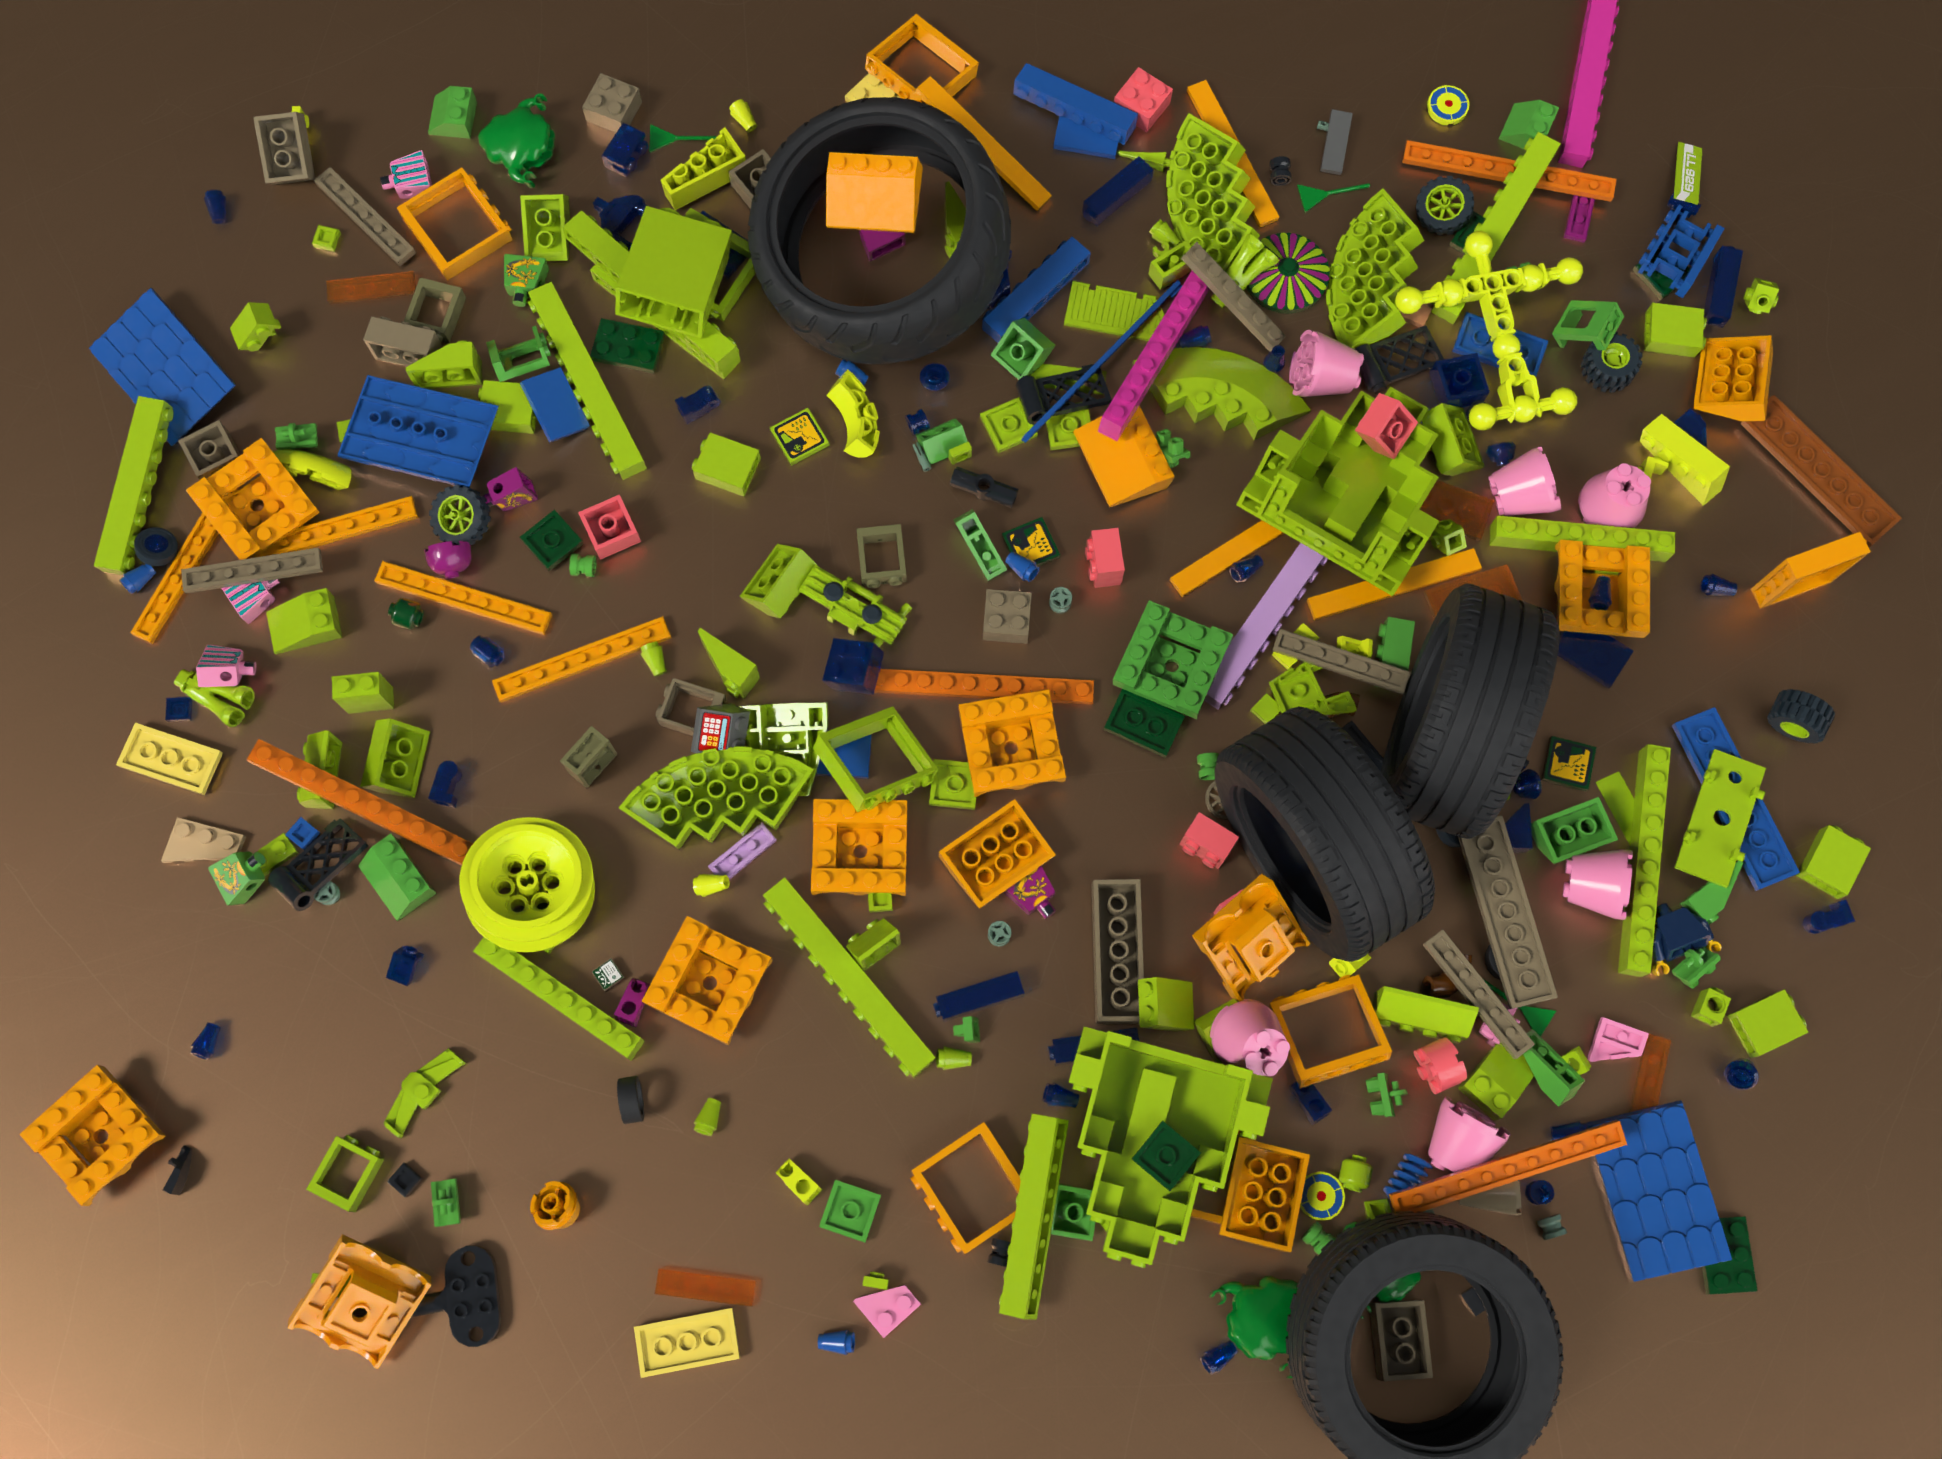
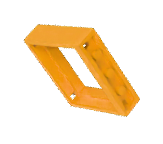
M917 14L866 56L865 69L869 74L879 79L887 88L898 94L900 98L915 100L925 104L927 103L915 92L916 88L883 63L886 58L913 36L960 72L959 75L943 87L951 97L976 77L979 64L978 61Z
M462 167L396 207L404 222L447 281L512 241L510 235L512 229L505 219L502 221L499 218L500 212L494 204L490 205L487 202L489 198L482 188L478 189L476 187L477 182L473 175H467ZM465 186L498 232L447 263L414 217Z
M1861 532L1785 559L1751 588L1760 609L1833 582L1871 552L1867 545V540L1863 538Z
M1359 974L1355 976L1345 975L1333 983L1323 982L1311 990L1301 989L1295 992L1294 995L1286 998L1285 996H1279L1269 1004V1008L1277 1016L1285 1038L1290 1045L1287 1059L1299 1088L1390 1059L1392 1054L1391 1047ZM1354 989L1378 1046L1304 1069L1281 1012Z
M985 1122L911 1170L914 1175L910 1178L917 1190L923 1189L927 1195L923 1198L931 1211L936 1209L940 1216L936 1219L944 1232L950 1231L953 1236L950 1242L957 1253L962 1251L964 1255L1012 1223L1016 1211L966 1244L922 1175V1172L980 1135L1019 1194L1020 1176Z

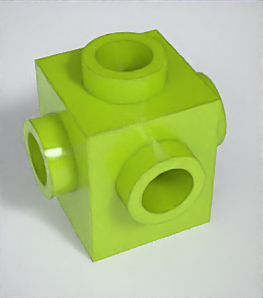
M1755 277L1751 288L1748 287L1744 294V300L1749 311L1756 314H1761L1762 312L1769 313L1771 307L1774 308L1779 296L1777 293L1779 287L1777 284Z
M1451 519L1440 521L1430 537L1432 546L1447 556L1467 547L1464 529L1460 524L1455 523Z

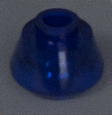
M940 363L927 364L920 372L922 385L930 391H940L949 382V371Z
M1513 442L1492 444L1487 447L1486 453L1492 463L1496 462V466L1507 465L1510 463L1509 460L1514 459L1516 445Z
M1526 769L1520 773L1513 787L1515 794H1518L1521 798L1537 799L1542 792L1538 773L1532 769Z
M1736 1059L1730 1062L1724 1071L1727 1082L1740 1090H1748L1755 1087L1759 1080V1073L1755 1065L1748 1059Z

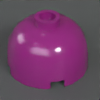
M452 541L428 546V549H424L428 566L435 573L445 575L446 579L459 577V573L466 570L472 559L470 543L459 541L460 545L452 544Z

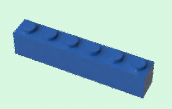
M1028 63L1024 65L1014 81V95L1047 109L1058 116H1064L1074 123L1081 124L1115 142L1125 145L1136 128L1138 113Z
M1073 236L1067 241H1062L1057 247V251L1052 255H1047L1039 268L1032 269L1024 282L1017 283L1009 296L1002 297L993 311L989 310L982 318V330L999 343L1012 321L1021 318L1029 320L1088 265L1091 252Z

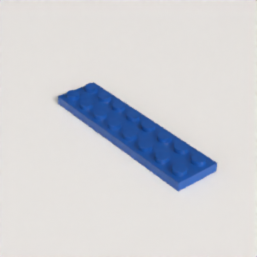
M1715 707L1672 725L1701 785L1714 749L1741 758ZM1729 773V780L1731 782L1740 783L1741 777L1738 773ZM1756 798L1740 851L1746 853L1743 867L1755 891H1758L1799 874L1800 871L1764 801ZM1716 811L1722 826L1728 825L1730 820L1728 814L1724 811Z

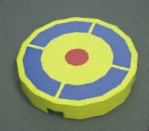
M1444 85L1437 87L1432 91L1427 101L1429 116L1441 125L1458 124L1464 120L1469 110V99L1461 89L1455 86Z
M1321 1171L1307 1175L1300 1204L1302 1213L1310 1219L1317 1221L1330 1220L1337 1216L1344 1207L1345 1192L1340 1181L1330 1173Z

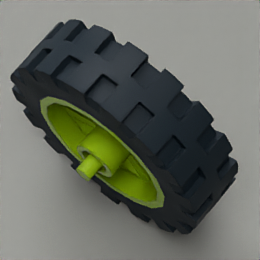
M1439 176L1434 181L1433 179L1428 181L1427 185L1421 188L1420 194L1417 196V218L1420 220L1422 227H1426L1428 232L1432 234L1435 232L1437 235L1443 236L1446 233L1451 235L1455 231L1459 232L1463 229L1464 225L1470 222V218L1473 215V192L1470 191L1469 185L1467 183L1464 184L1460 178L1454 179L1453 176L1443 178V176ZM1445 193H1451L1452 196L1449 198L1445 196ZM1438 194H1441V196H1442V198H1441L1440 200H1438V199H1436V198H1434V197L1437 196ZM1456 197H1458L1459 200L1461 201V203H1451V202H1452ZM1430 202L1439 205L1437 207L1429 209ZM1450 208H1460V210L1455 215ZM1440 211L1439 218L1434 216L1433 213ZM1444 215H1450V218L1443 219Z
M459 485L446 487L445 491H440L436 495V500L432 501L431 505L433 507L429 511V516H431V520H429L430 526L434 528V534L439 536V539L443 542L452 541V544L460 545L459 541H467L470 545H473L476 540L483 538V533L487 532L489 528L487 525L491 520V516H489L490 507L486 504L487 500L484 496H480L481 493L472 488ZM457 501H459L458 509L454 506ZM466 501L470 507L464 510V505ZM449 519L454 520L451 526L449 524ZM458 524L460 526L461 532L454 531Z

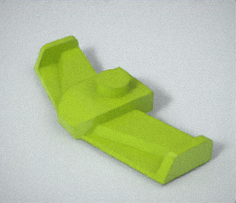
M448 1048L416 1072H410L402 1082V1089L383 1123L384 1126L395 1136L402 1138L418 1105L426 1110L441 1092L435 1085L462 1065L464 1066L466 1062Z

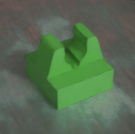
M973 1016L963 1017L962 1025L953 1026L954 1036L964 1037V1041L969 1043L980 1042L979 1018Z

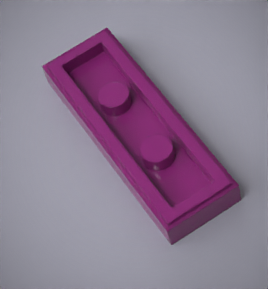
M1573 195L1564 238L1582 243L1586 241L1595 199Z

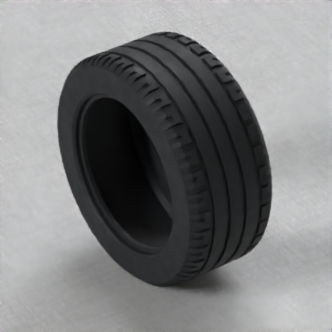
M1464 584L1453 589L1445 599L1428 631L1410 674L1393 723L1381 768L1382 775L1399 798L1411 821L1461 838L1471 839L1485 832L1498 816L1517 781L1530 751L1544 712L1555 672L1560 632L1558 623L1553 613L1549 610L1486 588H1480L1474 584Z
M1304 707L1291 708L1252 731L1249 735L1239 739L1233 745L1228 746L1218 755L1214 771L1217 791L1227 818L1235 834L1239 836L1238 840L1257 873L1273 880L1301 927L1302 932L1326 954L1348 962L1359 960L1415 925L1430 913L1435 895L1433 872L1425 848L1409 815L1374 762L1355 740L1329 717Z
M1400 1211L1393 1215L1392 1213L1377 1215L1375 1219L1371 1220L1368 1218L1356 1223L1355 1227H1349L1339 1233L1334 1241L1331 1239L1321 1249L1322 1252L1319 1256L1315 1255L1307 1266L1309 1269L1306 1274H1302L1297 1284V1293L1293 1294L1289 1307L1291 1314H1288L1286 1331L1288 1332V1336H1286V1353L1289 1355L1287 1361L1290 1375L1294 1379V1387L1298 1397L1302 1400V1405L1314 1423L1348 1459H1521L1522 1456L1529 1452L1527 1449L1531 1445L1534 1446L1536 1440L1543 1434L1541 1430L1544 1426L1547 1427L1548 1421L1553 1414L1551 1412L1552 1408L1557 1404V1397L1560 1393L1558 1388L1559 1384H1562L1563 1367L1561 1366V1361H1564L1563 1344L1560 1342L1562 1336L1558 1320L1554 1318L1556 1314L1551 1301L1546 1297L1547 1293L1539 1280L1533 1277L1534 1273L1522 1260L1518 1259L1516 1254L1498 1241L1454 1219L1427 1212ZM1433 1270L1460 1274L1471 1284L1481 1299L1490 1327L1489 1358L1478 1385L1460 1406L1435 1420L1422 1423H1399L1377 1417L1368 1412L1354 1386L1350 1358L1352 1338L1364 1309L1384 1287L1406 1275Z

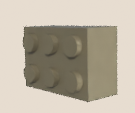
M289 112L253 117L265 183L277 185L315 180L304 114Z
M371 316L363 339L375 359L402 366H409L443 347L432 328L426 326L422 328L415 327L404 321L398 323L387 317L377 318Z
M1424 1300L1369 1303L1377 1380L1397 1381L1433 1378Z

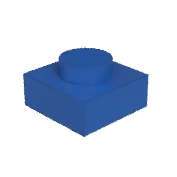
M300 817L285 835L305 850L317 838L320 832Z

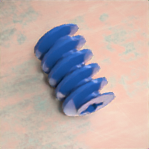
M1405 1153L1403 1159L1406 1162L1398 1163V1167L1401 1170L1393 1171L1396 1179L1389 1178L1388 1183L1391 1187L1385 1186L1383 1191L1389 1197L1390 1193L1414 1186L1415 1184H1421L1423 1182L1419 1176H1429L1424 1168L1433 1169V1167L1422 1158Z

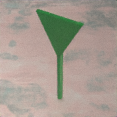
M650 124L649 153L679 140H710L711 138L715 139L717 136H676Z
M1367 183L1324 191L1297 184L1305 213L1329 195L1369 188L1371 186Z
M1483 979L1492 991L1507 1000L1505 993ZM1529 1006L1518 1008L1531 1029L1540 1037L1556 1013L1554 1010Z

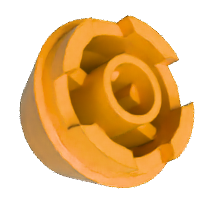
M550 1181L545 1183L544 1185L546 1186L537 1195L534 1194L531 1199L530 1212L533 1214L535 1222L541 1228L547 1230L564 1229L571 1226L576 1221L580 1212V1204L574 1189L565 1182Z

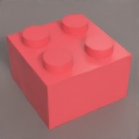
M1138 67L1117 93L1114 103L1138 113L1136 126L1147 133L1170 104L1173 89Z
M1379 393L1362 420H1360L1355 431L1374 452L1395 459L1418 424V421L1399 400Z
M620 494L578 512L600 560L641 542Z
M1111 528L1091 531L1090 539H1087V547H1085L1086 559L1090 560V568H1088L1089 580L1094 581V588L1121 585L1125 568L1119 529Z
M1199 812L1179 845L1183 847L1182 850L1191 856L1197 855L1203 859L1202 863L1212 869L1214 867L1219 869L1239 836Z

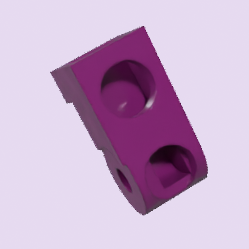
M636 978L630 980L614 1013L617 1021L635 1028L637 1027L640 1014L645 1005L642 999L650 986L649 983Z

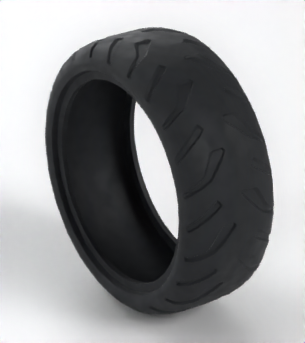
M872 97L843 103L802 124L787 138V141L780 145L767 163V169L763 170L756 185V195L752 198L748 222L750 226L748 231L749 250L757 278L767 298L785 322L806 342L832 356L855 363L874 365L909 361L933 353L941 347L948 345L968 330L970 325H973L987 309L988 303L992 301L1004 277L1003 272L1007 269L1011 244L1009 206L999 176L986 150L967 128L951 116L931 105L898 97ZM829 152L918 157L921 164L943 172L965 191L966 216L957 247L941 271L917 291L886 304L848 306L824 299L803 285L799 268L800 240L811 211L826 193Z

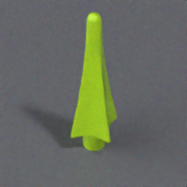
M1117 151L1119 156L1143 163L1163 172L1164 167H1170L1171 159L1166 158L1167 152Z

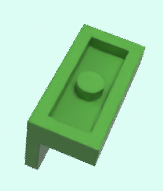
M956 418L916 435L918 442L924 448L930 464L948 458L949 449L968 442L963 426Z

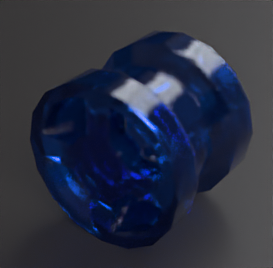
M922 409L918 410L914 415L908 414L905 416L908 428L913 436L917 435L920 430L926 431L930 429L928 419Z
M1532 1181L1526 1186L1525 1196L1534 1205H1544L1553 1200L1554 1189L1548 1181Z

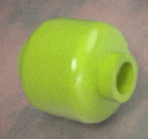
M1352 1155V1159L1346 1158L1342 1161L1339 1181L1343 1184V1188L1362 1193V1189L1369 1187L1373 1167L1366 1163L1367 1158Z

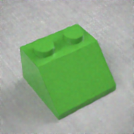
M449 86L435 95L428 130L429 135L471 139L477 107V100L472 88Z
M1542 100L1514 103L1499 139L1524 149L1529 138L1534 139L1538 132L1546 136L1548 135L1559 107Z
M1026 318L1012 321L991 353V356L1019 380L1023 376H1030L1046 361L1056 345Z
M1059 1183L1051 1228L1052 1235L1093 1241L1096 1222L1091 1221V1216L1086 1214L1092 1192L1091 1189Z

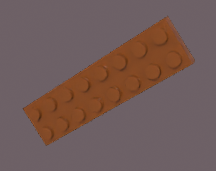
M1775 395L1768 399L1765 421H1743L1741 423L1756 440L1853 534L1861 532L1863 538L1867 540L1868 547H1871L1902 519Z

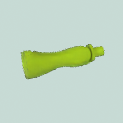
M1249 233L1236 258L1225 272L1244 290L1260 273L1276 265L1279 259L1274 253L1265 248L1261 241ZM1213 293L1210 298L1223 309L1225 304Z
M182 669L174 681V684L180 687L183 693L211 710L229 727L239 725L244 719L245 713L241 709L221 701L215 695L222 696L246 710L250 709L255 699L254 690L244 685L198 687L196 671L189 672Z

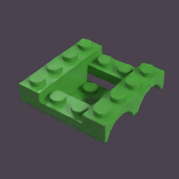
M1149 600L1114 675L1113 685L1197 719L1206 695L1216 678L1222 659L1232 642L1233 634L1214 626L1209 628L1170 612V608ZM1160 634L1198 649L1201 652L1197 653L1160 637ZM1169 662H1175L1179 668L1174 672H1170L1165 666Z

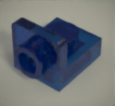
M402 946L393 952L386 978L405 986L410 985L417 963L423 959L424 954L418 952L412 946Z

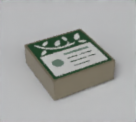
M612 958L592 971L605 992L625 979Z

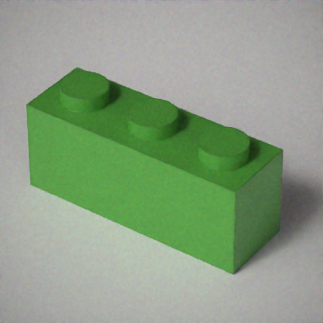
M1388 617L1384 624H1380L1378 636L1382 637L1381 645H1377L1375 657L1379 658V662L1409 671L1415 621Z

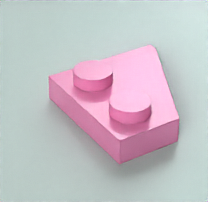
M1601 1017L1587 1059L1588 1061L1595 1062L1642 1056L1649 1033Z
M906 1285L856 1298L853 1301L883 1338L921 1305Z

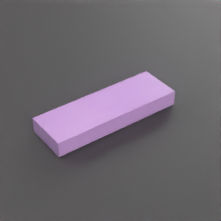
M761 822L708 865L714 875H727L730 880L772 846L777 839Z

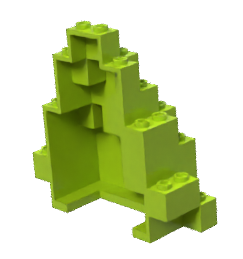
M1390 386L1385 395L1399 400L1418 421V424L1395 459L1374 452L1355 431L1360 420H1362L1371 403L1375 400L1374 397L1360 391L1341 421L1321 410L1301 440L1280 429L1270 443L1255 475L1243 490L1236 505L1393 596L1439 520L1420 510V507L1439 478L1437 475L1421 467L1420 464L1439 434L1420 424L1429 409L1428 407Z
M1084 1026L1069 1083L1073 1084L1072 1089L1087 1093L1088 1088L1092 1089L1077 1148L1082 1149L1081 1154L1095 1158L1096 1154H1101L1086 1214L1091 1216V1221L1104 1224L1105 1220L1110 1221L1103 1246V1251L1107 1252L1106 1257L1118 1261L1125 1257L1132 1260V1265L1145 1268L1146 1264L1152 1265L1160 1235L1164 1236V1242L1178 1245V1241H1185L1199 1182L1202 1183L1201 1188L1217 1192L1218 1188L1224 1189L1238 1130L1240 1131L1239 1136L1256 1140L1257 1136L1264 1135L1270 1107L1266 1105L1273 1078L1253 1074L1252 1070L1238 1066L1223 1065L1132 1040V1037L1111 1031L1103 1032ZM1162 1120L1201 1152L1171 1191L1167 1190L1132 1160V1157Z

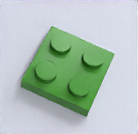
M835 1180L819 1227L866 1243L881 1195Z

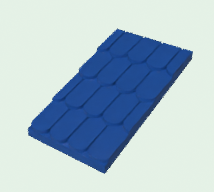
M150 288L141 295L139 300L127 309L89 347L92 354L107 369L108 373L135 404L137 403L138 396L164 400L173 407V419L169 422L167 429V441L171 446H175L179 442L178 440L182 439L236 386L153 288Z
M367 375L337 455L338 457L367 465H374L432 481L470 488L499 406Z
M1681 1100L1585 1123L1586 1128L1589 1129L1618 1120L1625 1135L1627 1145L1597 1154L1595 1157L1634 1282L1732 1260L1697 1145Z

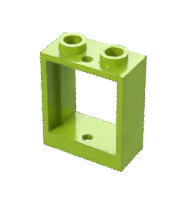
M347 1134L344 1138L336 1136L306 1190L348 1212H356L385 1159L378 1156L379 1150L368 1145L366 1148L357 1145L359 1140ZM342 1146L370 1160L350 1197L322 1184Z

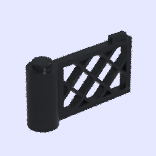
M1426 325L1372 345L1364 344L1355 348V350L1364 355L1359 374L1368 391L1375 394L1381 393L1387 388L1386 385L1427 370L1430 373L1441 370L1445 363ZM1423 334L1426 339L1425 345L1414 341L1415 336ZM1402 341L1409 344L1407 351L1396 348V343ZM1412 346L1423 350L1421 357L1409 353ZM1384 348L1389 350L1388 358L1379 355L1377 349ZM1393 352L1404 356L1402 364L1391 360ZM1425 353L1434 354L1436 361L1431 362L1423 359ZM1407 358L1418 362L1417 368L1413 369L1405 366ZM1388 365L1400 369L1399 373L1390 376L1387 370Z
M1094 364L1082 366L1081 370L1039 379L1028 375L1021 377L1016 383V388L1028 423L1036 424L1051 409L1050 403L1052 400L1058 401L1061 396L1057 395L1060 389L1068 391L1071 388L1064 384L1066 380L1073 379L1078 381ZM1101 368L1094 373L1098 377L1095 383L1087 380L1083 384L1091 388L1089 393L1085 394L1077 390L1053 416L1110 404L1112 399ZM1053 384L1057 387L1051 392L1046 390L1044 385ZM1096 390L1104 394L1105 398L1096 399L1092 397V394ZM1074 395L1084 399L1082 403L1077 404L1070 400Z
M341 818L337 821L333 820L324 828L326 831L287 866L277 867L269 875V884L297 911L309 908L314 901V895L369 846ZM343 827L345 829L343 837L334 838L335 833ZM348 842H359L353 850L347 851ZM342 843L340 852H332L333 844ZM327 845L324 854H316L318 848ZM331 858H339V862L335 866L329 867ZM324 859L322 868L313 869L315 860ZM309 861L307 870L298 871L296 869L303 862ZM321 874V878L312 885V875Z

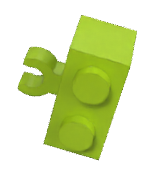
M1186 240L1169 250V244L1166 241H1162L1163 251H1159L1156 246L1153 247L1152 253L1156 259L1151 261L1148 275L1160 290L1192 271L1181 259L1191 248Z
M248 302L230 327L238 350L259 351L269 336L276 335L275 329H281L280 322L274 319L269 304Z

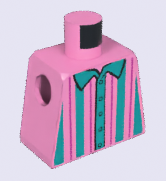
M422 150L391 161L392 175L380 177L383 189L395 188L401 199L412 198L432 186L428 162Z
M275 579L221 589L239 616L249 624L275 602L276 599L269 589L279 584L280 581Z
M207 645L196 666L198 687L237 686L242 675L256 674V662L244 661V652L241 649Z

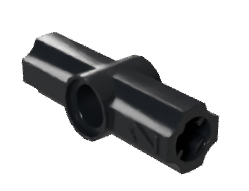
M960 467L954 469L950 481V486L972 493L980 500H991L1010 508L1014 505L1019 490L994 480L988 474L979 475ZM985 484L988 485L990 488L987 490H982L979 488V486Z

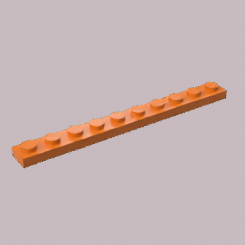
M1409 140L1406 142L1402 161L1405 164L1504 182L1510 171L1514 173L1516 169L1513 166L1516 160ZM1548 166L1535 188L1611 202L1614 198L1616 179Z
M868 668L866 690L872 693L994 699L1049 689L1051 702L1093 705L1094 680L877 668L874 671V668ZM870 670L876 674V677H874L872 674L870 676Z
M258 739L247 758L248 762L457 864L462 865L467 852L473 845V843L261 739Z
M1614 1120L1390 1193L1389 1197L1394 1213L1400 1211L1423 1212L1625 1146L1627 1142L1620 1121Z

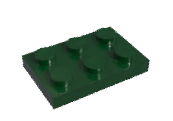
M601 318L590 357L592 361L654 374L665 333L661 330Z
M1122 689L1103 730L1166 758L1185 716Z
M1746 1216L1719 1218L1732 1260L1702 1267L1706 1295L1757 1292Z

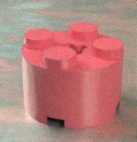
M1448 1038L1438 1039L1413 1051L1420 1065L1417 1067V1072L1423 1081L1427 1079L1430 1089L1435 1095L1467 1079L1465 1065L1463 1061L1458 1062L1455 1056L1458 1054V1051Z

